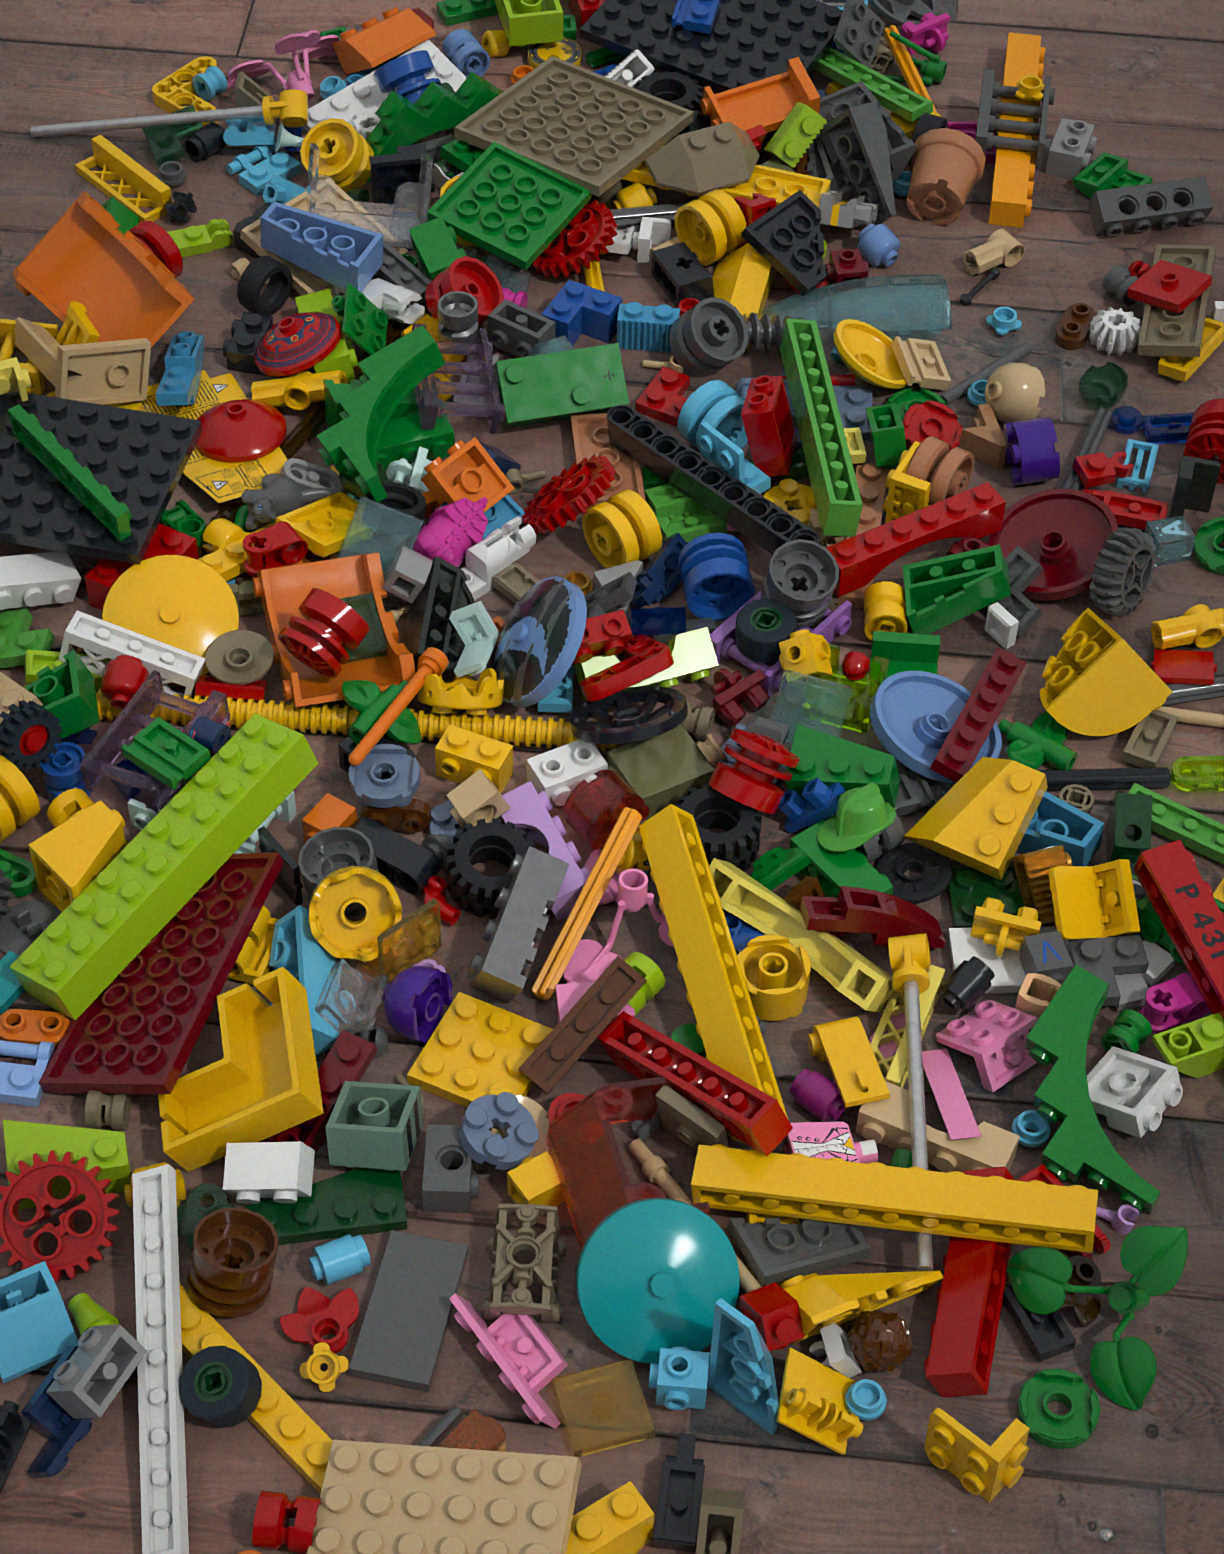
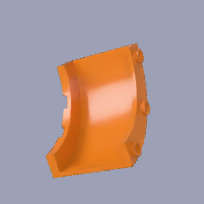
M83 191L14 269L12 273L17 281L14 285L28 297L30 294H33L63 323L68 315L66 310L71 301L83 304L87 308V317L100 334L98 342L147 338L151 342L152 348L195 298L129 230L123 234L118 229L120 224L114 220L115 217L87 192Z
M379 552L256 570L257 577L252 579L255 597H261L268 634L274 653L272 665H277L285 701L290 700L293 706L301 707L344 700L341 692L344 681H371L376 683L380 691L383 692L392 684L398 685L403 680L409 682L415 675L413 653L407 650L404 643L399 644V632L392 612L387 613L384 610L382 598H387V591L382 589L385 581ZM312 588L324 590L348 604L362 616L370 627V631L356 650L343 647L350 659L346 664H340L342 670L336 678H330L305 666L278 639V635L284 627L290 628L288 622L291 617H299L306 620L298 608Z

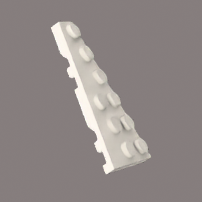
M429 39L403 54L427 50L435 71L426 79L439 78L441 84L449 83L455 92L466 80V76ZM375 70L309 108L308 124L303 126V128L309 132L319 122L330 118L349 121L352 120L353 115L361 116L363 112L372 114L378 110L390 93L381 92L374 76Z

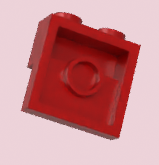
M624 610L586 618L583 639L572 665L584 663L593 656L603 654L613 656L626 649L632 632Z

